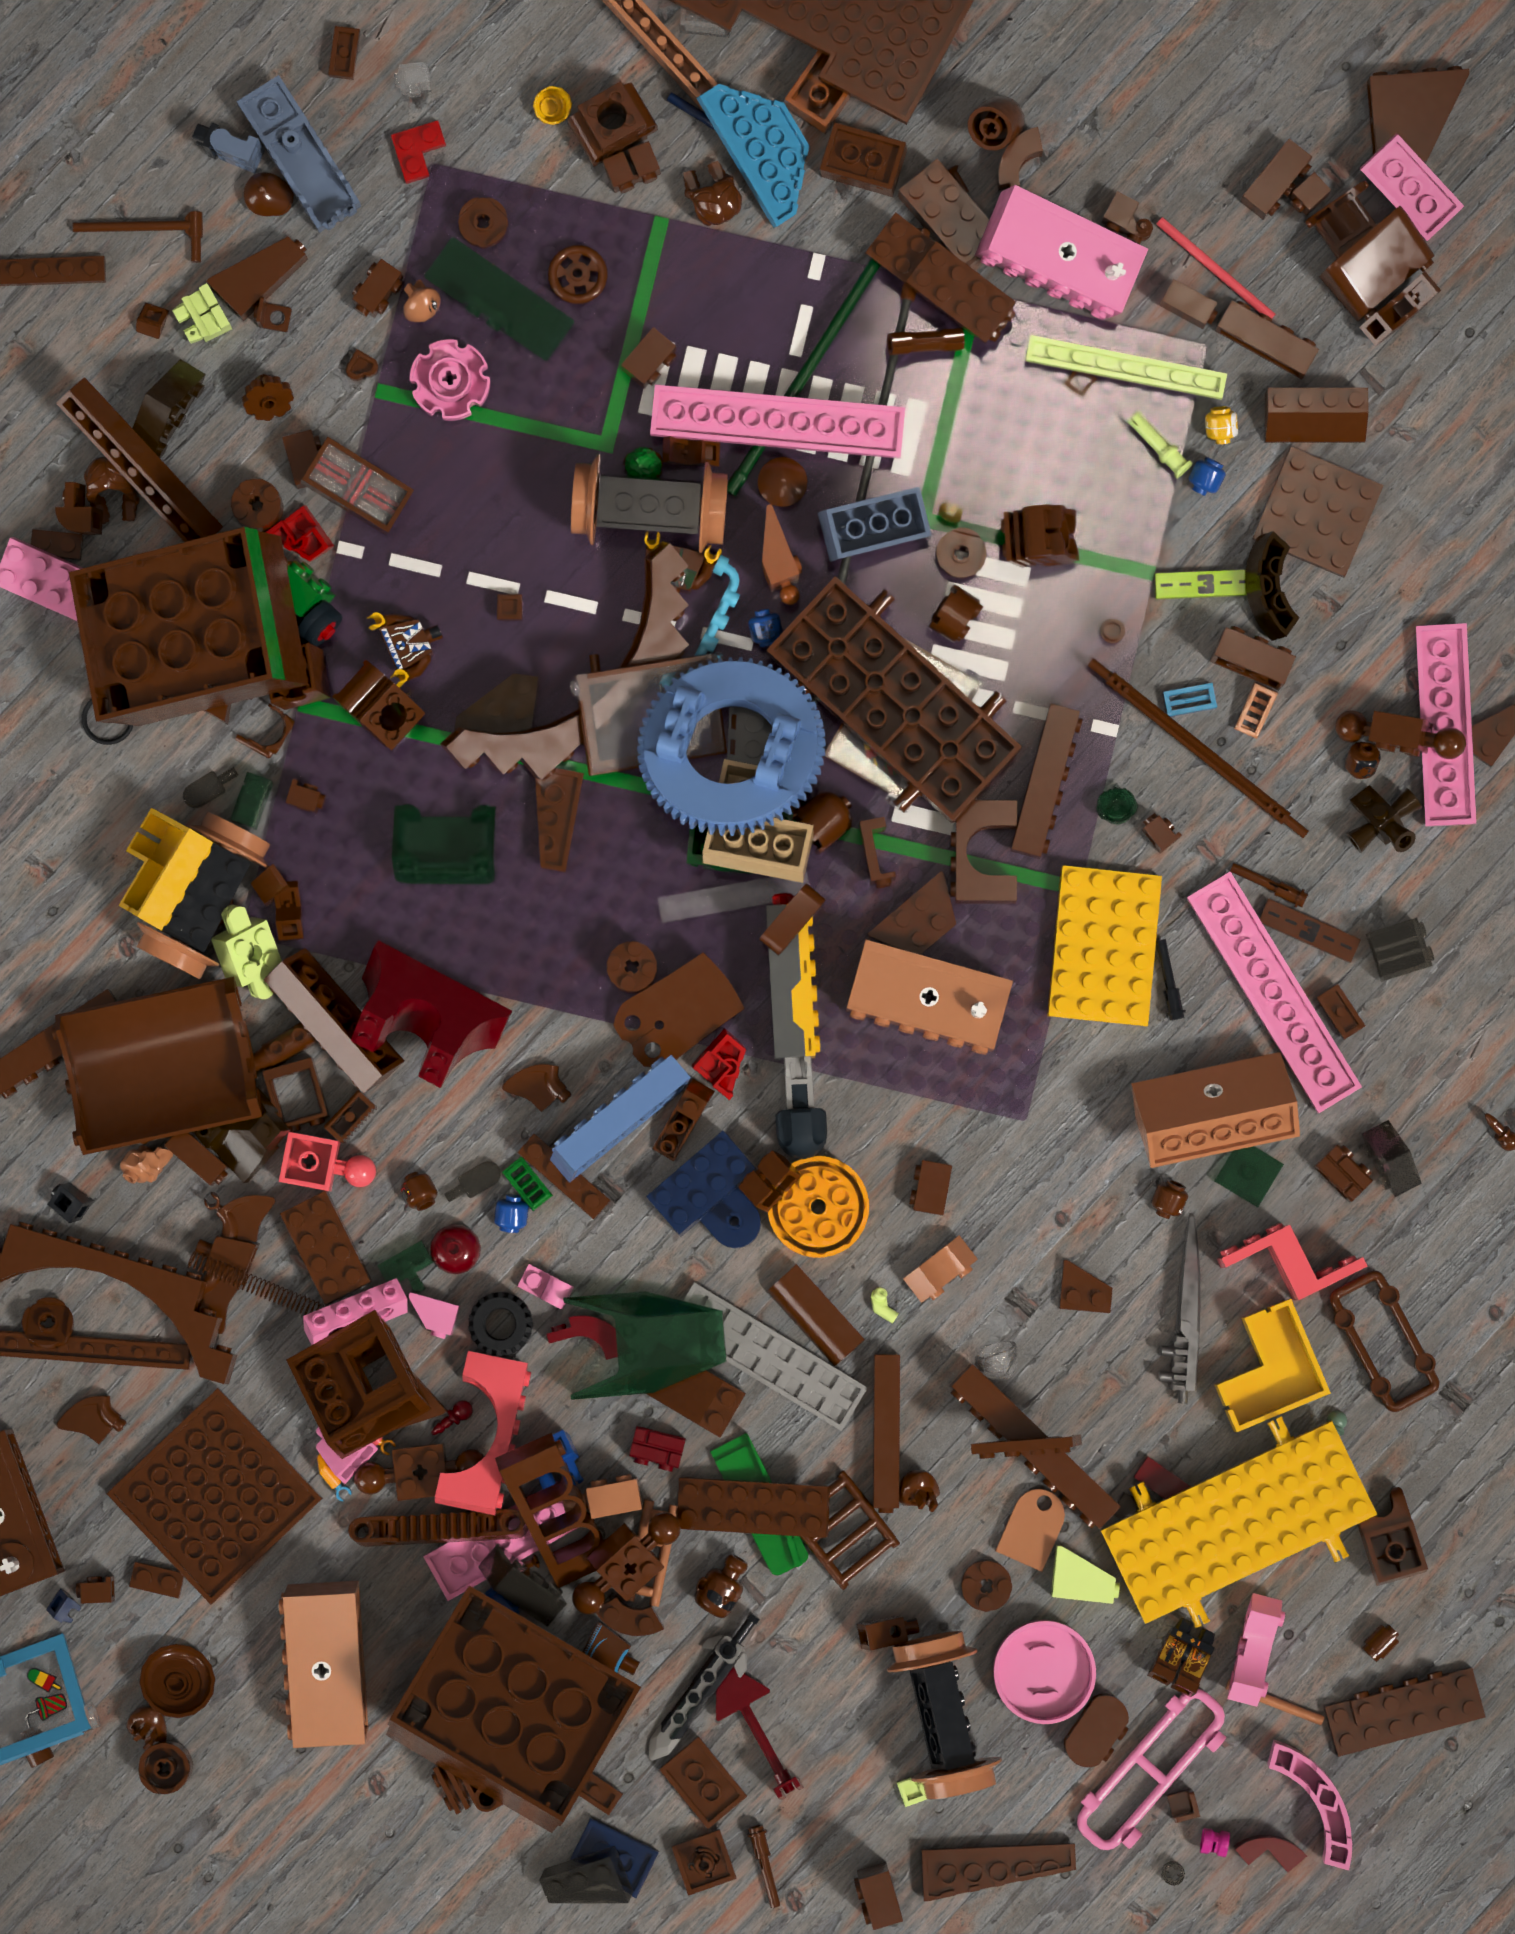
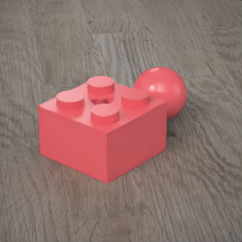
M288 1132L279 1182L331 1192L334 1175L336 1174L345 1176L346 1181L354 1187H365L374 1180L376 1167L374 1162L364 1155L353 1156L348 1161L339 1160L338 1155L341 1144L339 1141ZM310 1155H313L316 1164L312 1165L311 1169H308L304 1159H309Z

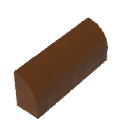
M797 1264L767 1290V1293L834 1367L865 1340Z

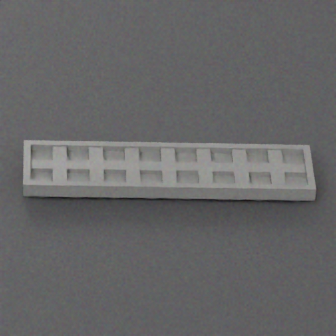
M695 1282L668 1325L840 1431L845 1427L868 1388Z

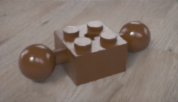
M1349 710L1343 712L1337 718L1335 724L1336 733L1342 740L1352 743L1366 736L1369 737L1368 741L1375 743V748L1386 752L1395 753V749H1400L1399 752L1405 755L1419 757L1420 753L1427 754L1430 747L1434 748L1435 752L1444 759H1455L1464 752L1466 747L1465 736L1457 728L1446 727L1437 733H1432V723L1415 717L1374 711L1372 722H1368L1360 712Z
M444 1443L393 1449L394 1468L384 1469L378 1463L366 1462L356 1470L354 1482L359 1491L368 1495L380 1492L385 1484L396 1483L398 1501L434 1497L440 1472L457 1473L467 1470L476 1465L485 1456L478 1450L468 1449L463 1451L456 1460L447 1461ZM418 1465H422V1468L428 1471L423 1476V1479H420L419 1475H415Z
M667 1512L656 1514L650 1520L648 1534L643 1539H640L625 1523L621 1525L587 1556V1559L601 1577L595 1582H583L574 1589L572 1594L574 1607L583 1614L598 1612L605 1601L604 1593L611 1587L627 1602L664 1568L652 1550L658 1544L669 1545L677 1540L681 1531L678 1519L673 1514Z

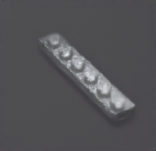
M807 871L805 872L803 883L769 877L659 897L658 903L662 923L771 904L774 894L792 893L795 896L806 883L809 885Z

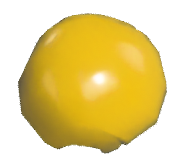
M548 86L541 90L535 96L533 102L536 117L544 124L550 125L559 124L567 119L572 108L570 95L563 88Z

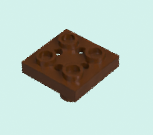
M720 1829L672 1846L688 1896L737 1879ZM698 1846L703 1847V1849H701V1848L698 1849V1851L701 1852V1853H698V1852L696 1851V1848H697ZM690 1863H694V1867L693 1865H690L691 1869H689L688 1865Z

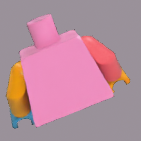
M319 1427L316 1430V1434L322 1438L316 1445V1449L319 1452L317 1456L319 1473L332 1489H336V1497L339 1501H344L339 1495L340 1490L345 1489L350 1495L352 1494L350 1487L341 1485V1481L346 1484L356 1470L366 1463L378 1450L376 1445L380 1446V1451L384 1455H390L384 1450L385 1443H390L393 1447H396L392 1440H384L381 1437L341 1459L327 1445Z

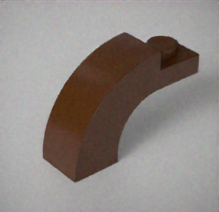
M1038 127L1019 134L1007 146L999 165L997 176L998 191L1008 189L1014 185L1020 187V169L1029 160L1042 157L1043 147Z
M1423 272L1399 295L1375 312L1359 328L1377 346L1422 310L1441 289L1426 272Z

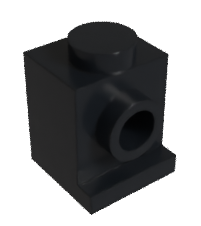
M69 1182L59 1184L51 1192L52 1198L47 1205L68 1223H72L83 1218L94 1200L91 1197H86Z

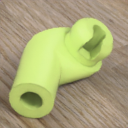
M878 1287L872 1291L870 1297L872 1310L893 1324L899 1313L888 1307L887 1291L882 1287Z

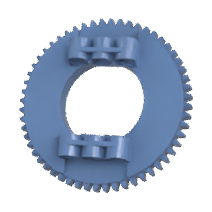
M729 657L728 661L724 662L722 658H719L717 663L709 660L708 665L703 666L699 663V668L694 670L690 667L687 674L681 672V678L678 680L675 678L671 679L672 685H664L665 694L657 693L659 701H651L654 709H646L648 717L642 718L644 726L639 728L642 736L637 738L640 744L637 746L638 754H641L637 758L641 764L639 765L640 771L644 773L642 778L644 782H647L646 787L648 791H651L652 798H658L656 800L658 806L664 805L665 813L671 812L672 819L675 820L680 817L682 825L689 821L690 829L699 824L700 832L703 833L708 827L710 835H713L715 830L719 829L720 836H723L727 829H729L731 836H734L736 829H739L741 835H744L746 828H749L751 833H755V825L764 830L766 821L771 826H774V817L782 821V812L791 815L790 806L799 808L800 805L797 799L805 801L807 798L804 791L810 793L813 791L810 784H817V777L815 775H821L819 766L824 765L822 756L826 754L825 748H823L826 746L825 738H823L825 737V731L822 728L824 727L823 721L819 719L821 716L819 710H816L815 701L811 702L810 693L805 694L804 686L798 687L797 679L791 681L789 673L782 675L781 668L774 671L772 664L765 667L763 661L760 660L758 664H755L752 658L748 662H743L742 657H739L738 661H733L732 657ZM733 706L748 708L759 713L772 726V733L769 734L764 755L761 756L754 777L739 783H718L703 777L691 766L687 758V749L698 721L705 715L720 708Z

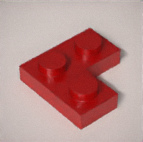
M437 120L391 135L406 184L430 177L423 153L446 146L439 121Z

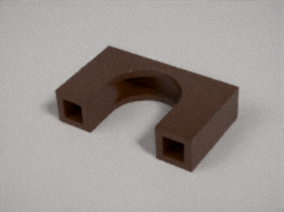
M975 800L955 821L956 832H951V847H956V857H951V872L956 873L955 882H951L950 895L955 897V904H1016L1017 876L985 875L978 872L970 864L966 848L970 839L982 830L1016 829L1017 800Z

